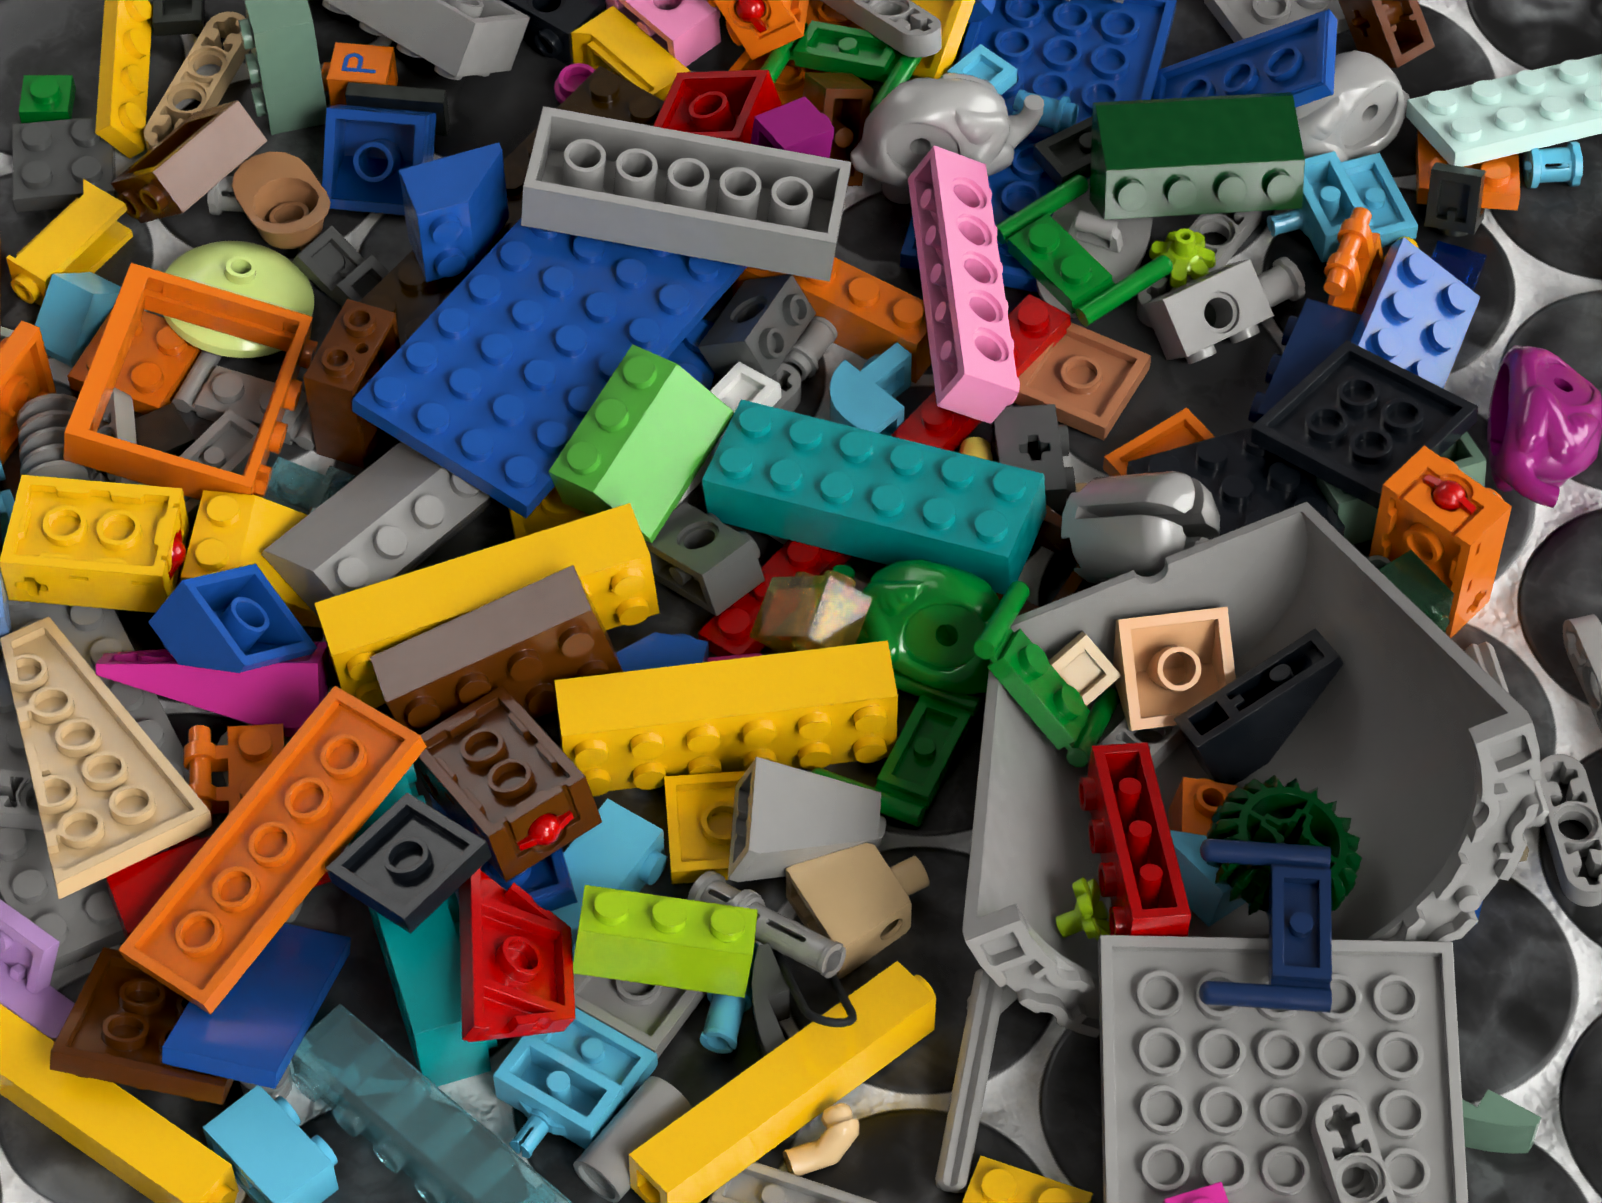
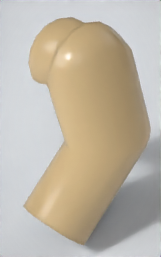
M839 1103L824 1110L821 1121L826 1130L819 1139L783 1151V1158L788 1173L802 1176L832 1166L840 1161L859 1135V1120L853 1119L852 1110L849 1105Z

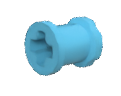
M1577 141L1568 142L1566 147L1534 148L1531 151L1523 152V177L1528 189L1537 188L1539 183L1567 182L1570 187L1580 185L1583 175V156L1580 144ZM1546 164H1560L1559 166H1545Z

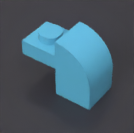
M897 342L884 353L875 354L869 358L861 371L845 359L834 371L830 382V421L891 436L904 422V406L895 398L911 386L912 354Z

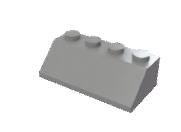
M400 442L262 552V555L318 616L315 602L411 572L483 513L494 498L403 442Z

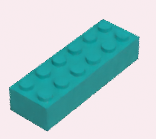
M742 399L702 478L707 513H713L722 523L886 565L896 561L915 559L945 564L975 574L988 582L995 593L1003 595L1012 582L1018 581L1047 514L1045 478L1043 473Z
M413 764L350 841L349 846L406 793L411 794L426 804L424 796L418 795L415 785L417 777ZM455 892L411 934L368 907L424 1090L490 1072L491 1064L488 1049L498 1046L497 1039L477 1042L462 1040L459 904Z

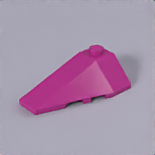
M314 642L317 649L311 655L241 673L179 665L166 649L104 653L95 664L96 675L248 724L283 723L284 735L293 737L328 694L330 654L326 642Z

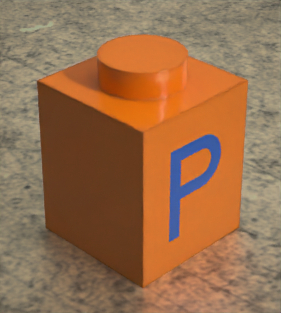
M335 42L331 62H324L321 72L324 91L329 92L331 106L338 104L346 105L345 93L348 82L397 86L398 75L394 47Z

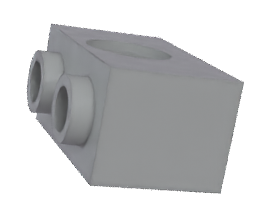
M1250 259L1227 264L1143 304L1166 360L1185 357L1188 364L1201 361L1217 353L1214 344L1228 337L1231 344L1258 334L1260 330L1257 324L1274 316ZM1207 303H1210L1216 312V322L1213 327L1207 323L1204 316Z

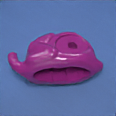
M1514 345L1502 359L1490 399L1487 442L1491 476L1499 490L1510 492L1514 489L1521 496L1537 504L1554 508L1559 497V487L1568 479L1586 470L1597 458L1602 435L1601 392L1554 353L1543 348Z

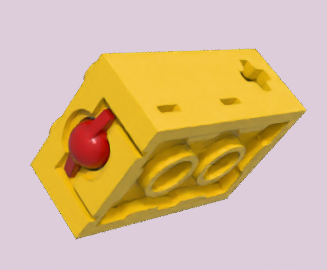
M21 475L0 556V568L8 600L156 613L176 588L180 566L186 558L185 544L189 531V522L183 489Z

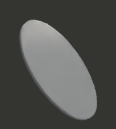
M1089 178L1087 179L1089 183L1088 191L1054 212L1052 218L1112 275V281L1116 284L1139 268L1149 244L1153 217L1104 220L1089 200ZM1036 279V286L1041 300L1070 314V318H1077L1076 313L1071 314Z

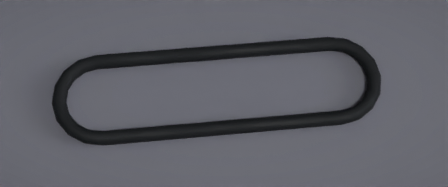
M772 949L796 1004L806 1018L829 1027H846L852 1025L857 1020L856 1011L837 975L829 978L848 1017L830 1018L811 1011L783 955Z

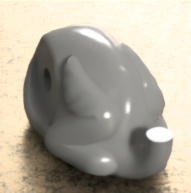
M1357 50L1336 55L1334 95L1296 107L1305 158L1335 151L1339 160L1344 162L1376 154L1394 140L1406 117L1407 100L1410 97L1409 94L1402 90L1396 74L1385 62L1370 53Z
M945 73L940 79L926 77L909 80L899 84L866 118L862 139L851 152L850 160L856 171L885 184L909 189L908 177L931 148L937 146L986 164L987 176L989 177L1011 165L1015 153L1014 149L1035 129L1041 119L1044 110V100L1038 95H1029L1024 99L1022 111L1019 114L1008 116L1004 98L997 93L995 87L988 80L958 73Z

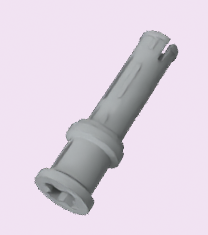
M715 871L703 873L690 889L688 900L757 909L755 940L762 944L769 943L772 949L821 973L820 975L823 977L831 978L841 969L846 957V948L843 947L842 943L834 942L801 925L797 921L765 906L764 900L757 892L751 889L740 891L727 884L725 877Z

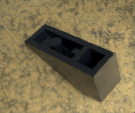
M1315 628L1176 717L1174 721L1198 764L1209 778L1218 783L1235 785L1271 761L1344 663L1338 653Z

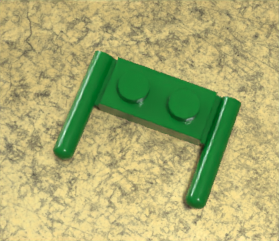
M812 20L809 25L805 23L803 37L771 51L760 70H769L775 84L789 60H794L795 66L819 70L821 72L852 73L858 78L884 82L870 105L871 113L899 84L909 81L923 57L915 58L901 54L866 30Z
M1075 175L996 225L997 241L1000 244H1006L1008 252L1071 314L1076 313L1080 323L1087 327L1170 274L1173 270V263L1169 257L1160 255L1115 284L1112 281V275L1050 216L1088 191L1089 183L1087 179L1082 175Z
M1014 581L1009 585L975 642L974 652L982 659L991 660L987 668L1058 750L1063 747L1068 750L1066 755L1068 762L1075 767H1084L1090 759L1092 746L1098 744L1120 702L1118 692L1114 688L1108 687L1096 698L1089 710L1084 704L1080 693L1074 687L1068 685L1049 663L1045 652L1038 645L1033 644L1021 629L1015 632L1011 629L1013 622L1030 594L1029 587L1024 582Z
M893 670L896 688L920 698L878 775L876 786L866 785L820 767L814 768L811 772L881 792V814L919 827L926 809H929L972 726L973 717H976L980 710L983 697L977 694L940 691L909 679Z

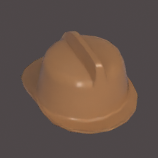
M266 152L254 155L246 160L234 173L232 189L235 198L249 220L257 228L262 239L269 245L279 249L298 248L302 251L320 235L325 217L329 213L331 202L327 192L311 169L299 157L286 152Z

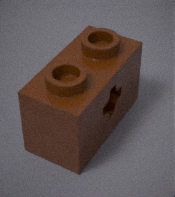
M1338 0L1357 50L1380 58L1390 68H1399L1435 47L1418 0Z

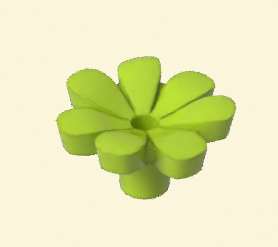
M1187 228L1169 232L1165 242L1155 241L1149 251L1151 259H1155L1160 255H1165L1171 259L1173 270L1169 283L1175 288L1186 284L1188 275L1195 280L1208 274V268H1213L1216 265L1214 251L1204 248L1206 244L1205 236Z
M1082 877L1073 882L1072 888L1076 897L1075 909L1056 916V924L1061 935L1066 938L1084 931L1088 939L1095 938L1097 941L1100 935H1110L1109 921L1106 920L1109 919V914L1102 900L1099 901L1101 893L1097 881L1093 878L1087 882Z

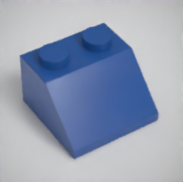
M341 104L327 107L322 187L330 199V209L405 215L399 170L433 161L436 113Z
M499 142L399 170L408 238L426 282L444 277H453L474 269L509 219L503 152Z
M257 564L182 580L148 621L161 639L165 649L174 657L179 665L241 673L311 655L317 649L315 643Z

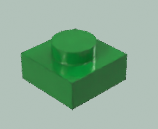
M24 75L19 105L21 124L72 119L76 91L73 75Z

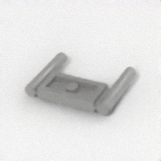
M202 350L172 400L175 407L185 413L191 410L196 411L198 417L214 422L230 408L252 424L260 427L275 383L218 366L222 356ZM301 391L296 410L293 412L286 409L282 419L283 423L288 424L284 443L292 445L294 441L301 448L312 450L315 447L307 396L306 392Z

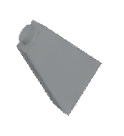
M756 757L735 786L728 880L744 882L786 876V868L794 864L863 843H871L878 848L883 840L886 829V819L880 816L881 792Z

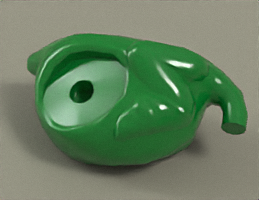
M924 559L896 561L875 572L870 582L863 589L861 596L858 597L855 595L852 586L855 574L854 569L846 565H836L833 567L830 579L832 603L845 625V638L851 645L888 641L893 670L907 678L944 692L960 694L987 693L989 673L987 666L990 663V659L978 657L974 652V644L1000 602L997 594L988 582L973 573Z

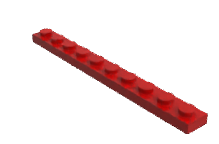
M1028 294L1008 315L1011 338L1014 341L1013 353L1017 377L1019 378L1053 342L1054 347L1067 334L1066 329L1071 325L1070 314L1031 294ZM934 391L891 436L954 451L982 421L938 407ZM788 540L761 568L765 581L718 616H714L698 632L699 640L708 641L709 651L718 657L759 653L829 581L833 567L844 565L852 556Z

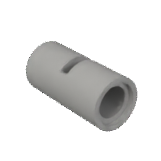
M656 1076L648 1077L574 1162L573 1166L577 1175L597 1195L609 1202L618 1203L631 1188L628 1154L691 1110L690 1103L681 1092L667 1081Z

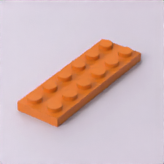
M334 686L125 940L118 951L126 961L211 1015L325 874L326 867L341 854L427 746L421 735Z

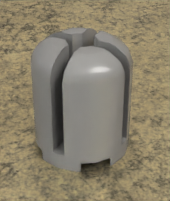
M1177 471L1093 478L1095 480L1088 482L1080 492H1072L1069 495L1062 513L1061 537L1062 539L1070 538L1073 555L1081 567L1074 568V571L1088 583L1100 584L1132 570L1142 577L1154 576L1164 568L1166 563L1165 557L1209 540L1207 538L1220 535V515L1212 493L1197 479Z

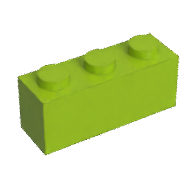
M585 885L573 961V974L744 998L753 958L758 910Z

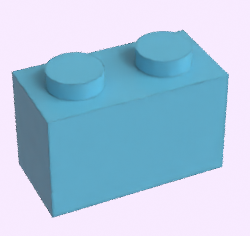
M259 1085L203 1126L208 1148L232 1164L237 1184L255 1203H322L339 1189L334 1165L338 1163V1160L330 1146L319 1135H315L310 1139L299 1127L301 1124L300 1118L289 1102L282 1096L273 1099Z

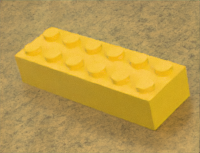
M631 504L618 506L315 602V608L340 688L373 708L385 704V699L370 660L371 656L574 565L606 630L622 625H636L650 616L659 614L650 553Z
M888 641L554 680L561 748L566 756L586 776L593 797L615 790L631 788L643 790L657 789L665 784V776L746 771L756 757L808 770H813L816 767L824 768L830 764L855 761L874 763L883 758H888L897 741L898 694Z

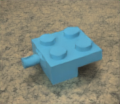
M1335 151L1305 158L1302 209H1294L1267 217L1268 229L1273 237L1298 229L1303 231L1309 237L1322 263L1327 262L1329 256L1337 252L1340 244L1337 235L1344 220L1350 218L1352 210L1356 207H1363L1371 212L1372 218L1369 227L1371 232L1380 233L1382 247L1390 246L1397 239L1404 236L1416 239L1418 224L1380 153L1344 162L1339 160Z
M576 1007V1019L563 1032L522 1036L493 1074L496 1097L524 1113L528 1119L514 1139L510 1141V1147L517 1154H520L522 1151V1157L530 1158L545 1135L552 1133L564 1136L586 1149L658 1066L657 1053Z

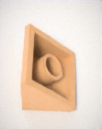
M1228 607L1116 620L1113 666L1122 676L1115 681V685L1129 731L1177 725L1174 721L1176 717L1236 679Z

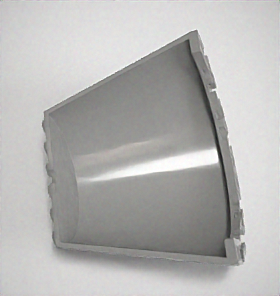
M1308 502L1165 557L1166 563L1164 568L1154 576L1142 577L1132 570L1016 617L1011 629L1014 632L1021 629L1033 644L1038 645L1045 652L1048 661L1083 631L1113 665L1116 620L1228 607L1236 679L1313 629H1317L1341 657L1344 663L1271 761L1243 781L1236 783L1235 786L1242 789L1253 778L1263 784L1265 780L1275 775L1285 787L1288 782L1297 778L1300 789L1307 793L1318 787V799L1325 804L1337 801L1335 811L1337 817L1352 818L1350 829L1347 833L1360 838L1356 853L1362 857V860L1360 862V869L1356 873L1358 877L1355 880L1354 888L1347 897L1345 896V900L1340 907L1331 913L1332 940L1451 942L1462 939L1478 922L1475 910L1480 907L1482 901L1499 879L1509 881L1519 864L1527 846L1523 836L1524 830L1535 822L1539 807L1538 800L1534 794L1535 783L1542 779L1540 749L1533 721L1528 711ZM989 670L962 927L964 940L986 973L1000 988L1006 984L1017 993L1021 1005L1035 1013H1051L1055 1016L1058 1025L1077 1033L1097 1038L1100 1034L1098 941L1095 938L1088 939L1084 931L1064 938L1056 924V916L1075 909L1076 897L1072 888L1073 882L1082 877L1087 882L1094 878L1099 885L1098 869L1102 860L1100 853L1092 854L1090 850L1088 826L1092 818L1090 811L1081 810L1078 790L1080 777H1088L1090 759L1084 767L1071 765L1066 757L1068 750L1065 747L1058 750ZM1115 682L1109 686L1117 690ZM1093 700V701L1087 706V707L1089 708V710H1090L1091 707L1093 706L1095 700ZM1119 702L1097 745L1125 719L1121 702ZM1142 729L1134 733V736L1142 742L1155 743L1163 739L1160 733L1152 729ZM1186 740L1155 769L1167 821L1169 807L1182 777L1210 779L1198 764ZM1100 895L1099 901L1102 900L1109 914V909L1112 907L1110 897H1102ZM1246 902L1208 927L1190 909L1191 920L1188 937L1269 938V920L1266 912L1262 910L1248 916L1249 904Z

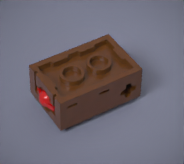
M503 686L498 687L421 734L427 747L416 759L415 765L425 789L454 822L487 842L492 855L488 862L506 882L602 823L586 776Z

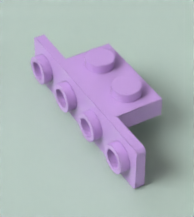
M0 899V1004L53 1041H56L75 1004L50 986L60 942Z

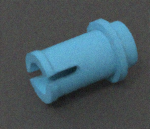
M1020 89L1013 104V109L1018 111H1013L1012 115L1019 114L1022 111L1024 99L1027 96L1038 94ZM1038 95L1044 100L1043 115L1037 124L1038 126L1053 129L1054 134L1076 124L1079 106L1078 104L1071 103L1070 97L1063 96L1061 100Z

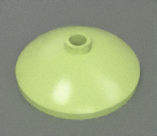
M220 241L205 244L179 256L165 272L313 317L314 293L308 278L291 260L259 244L244 241ZM164 316L168 325L178 336L191 345L212 354L232 358H254L282 351Z

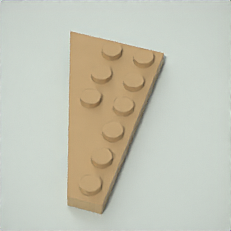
M49 616L0 637L2 654L58 899L64 898L212 827L211 813L207 806L101 678L96 675V672Z

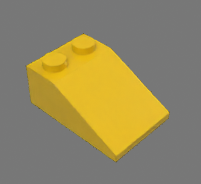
M203 490L180 577L181 581L257 564L301 626L321 628L318 616L262 555V552L308 515L256 495Z

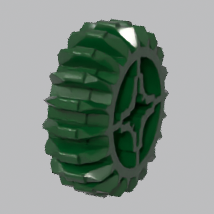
M1275 775L1265 780L1263 784L1253 778L1242 789L1237 787L1228 794L1223 805L1218 806L1211 818V828L1207 832V839L1329 846L1331 848V913L1340 907L1345 900V896L1347 897L1354 888L1355 880L1358 877L1356 873L1360 869V862L1362 860V857L1356 853L1360 838L1347 833L1350 829L1352 818L1337 817L1335 814L1337 801L1325 804L1318 799V787L1307 793L1300 789L1297 778L1288 782L1285 787ZM1206 863L1218 868L1215 884H1226L1232 888L1229 902L1242 898L1249 904L1248 916L1262 910L1266 912L1269 920L1270 866Z

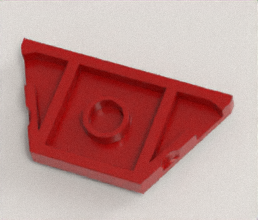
M479 868L459 887L462 1040L477 1042L563 1032L576 1019L571 927L551 911L541 908L533 900L532 896L516 883H513L505 890Z

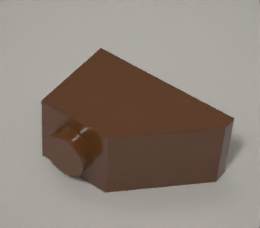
M805 72L803 97L805 96L820 113H824L834 127L830 158L851 162L850 154L862 139L864 123L870 115L873 89L852 73ZM851 163L848 186H862L863 173L856 171Z

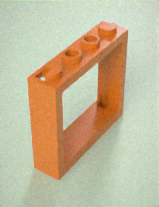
M131 263L64 432L63 460L150 486L182 488L184 496L201 500L203 490L264 497L273 467L267 466L266 463L270 452L280 454L288 429V424L282 422L285 410L294 412L300 399L303 381L297 380L300 368L308 369L316 353L318 342L310 340L313 317ZM144 310L286 351L242 475L97 433Z

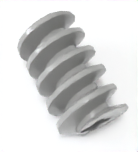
M56 393L41 395L26 402L19 410L17 425L19 429L18 442L20 445L21 475L89 480L86 466L63 460L64 432L77 402L75 397Z

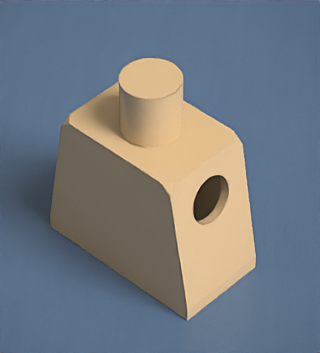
M863 843L786 868V898L804 926L834 942L842 943L843 947L846 948L844 963L836 974L839 979L854 971L907 933L911 927L912 910L909 896L928 887L930 884L927 872L916 856H912L889 867L876 846L871 843Z

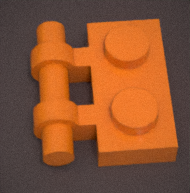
M1356 207L1352 210L1350 218L1344 220L1339 229L1337 239L1340 244L1337 252L1329 256L1324 270L1327 277L1324 283V290L1330 294L1328 305L1362 315L1383 266L1384 256L1380 233L1371 232L1369 227L1372 218L1371 212L1366 208Z
M283 723L227 726L228 745H214L211 742V730L207 726L195 725L189 729V743L183 748V765L189 770V786L210 810L211 820L212 814H230L285 747ZM228 771V786L216 787L212 784V772Z

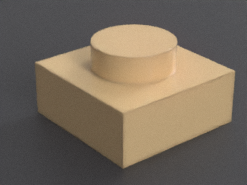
M1083 631L1049 660V663L1065 682L1080 693L1086 706L1122 676Z

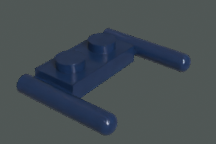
M1225 839L1204 840L1200 847V854L1206 862L1270 866L1269 985L1205 981L1199 988L1200 1000L1206 1005L1330 1013L1332 1006L1331 848L1329 846Z

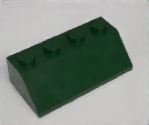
M1290 92L1093 102L1089 200L1104 220L1302 209L1305 157L1294 97Z

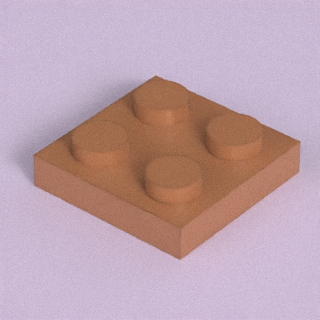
M1071 322V325L1066 329L1067 334L1054 347L1053 342L1019 376V393L1013 403L1020 406L1055 404L1058 422L1067 424L1072 428L1104 441L1149 371L1151 355Z

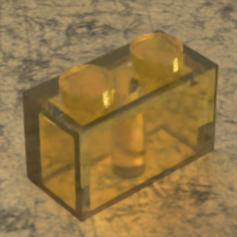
M827 570L821 576L796 572L795 577H772L749 637L779 653L854 645L873 598L854 589L856 582L852 578L835 571Z

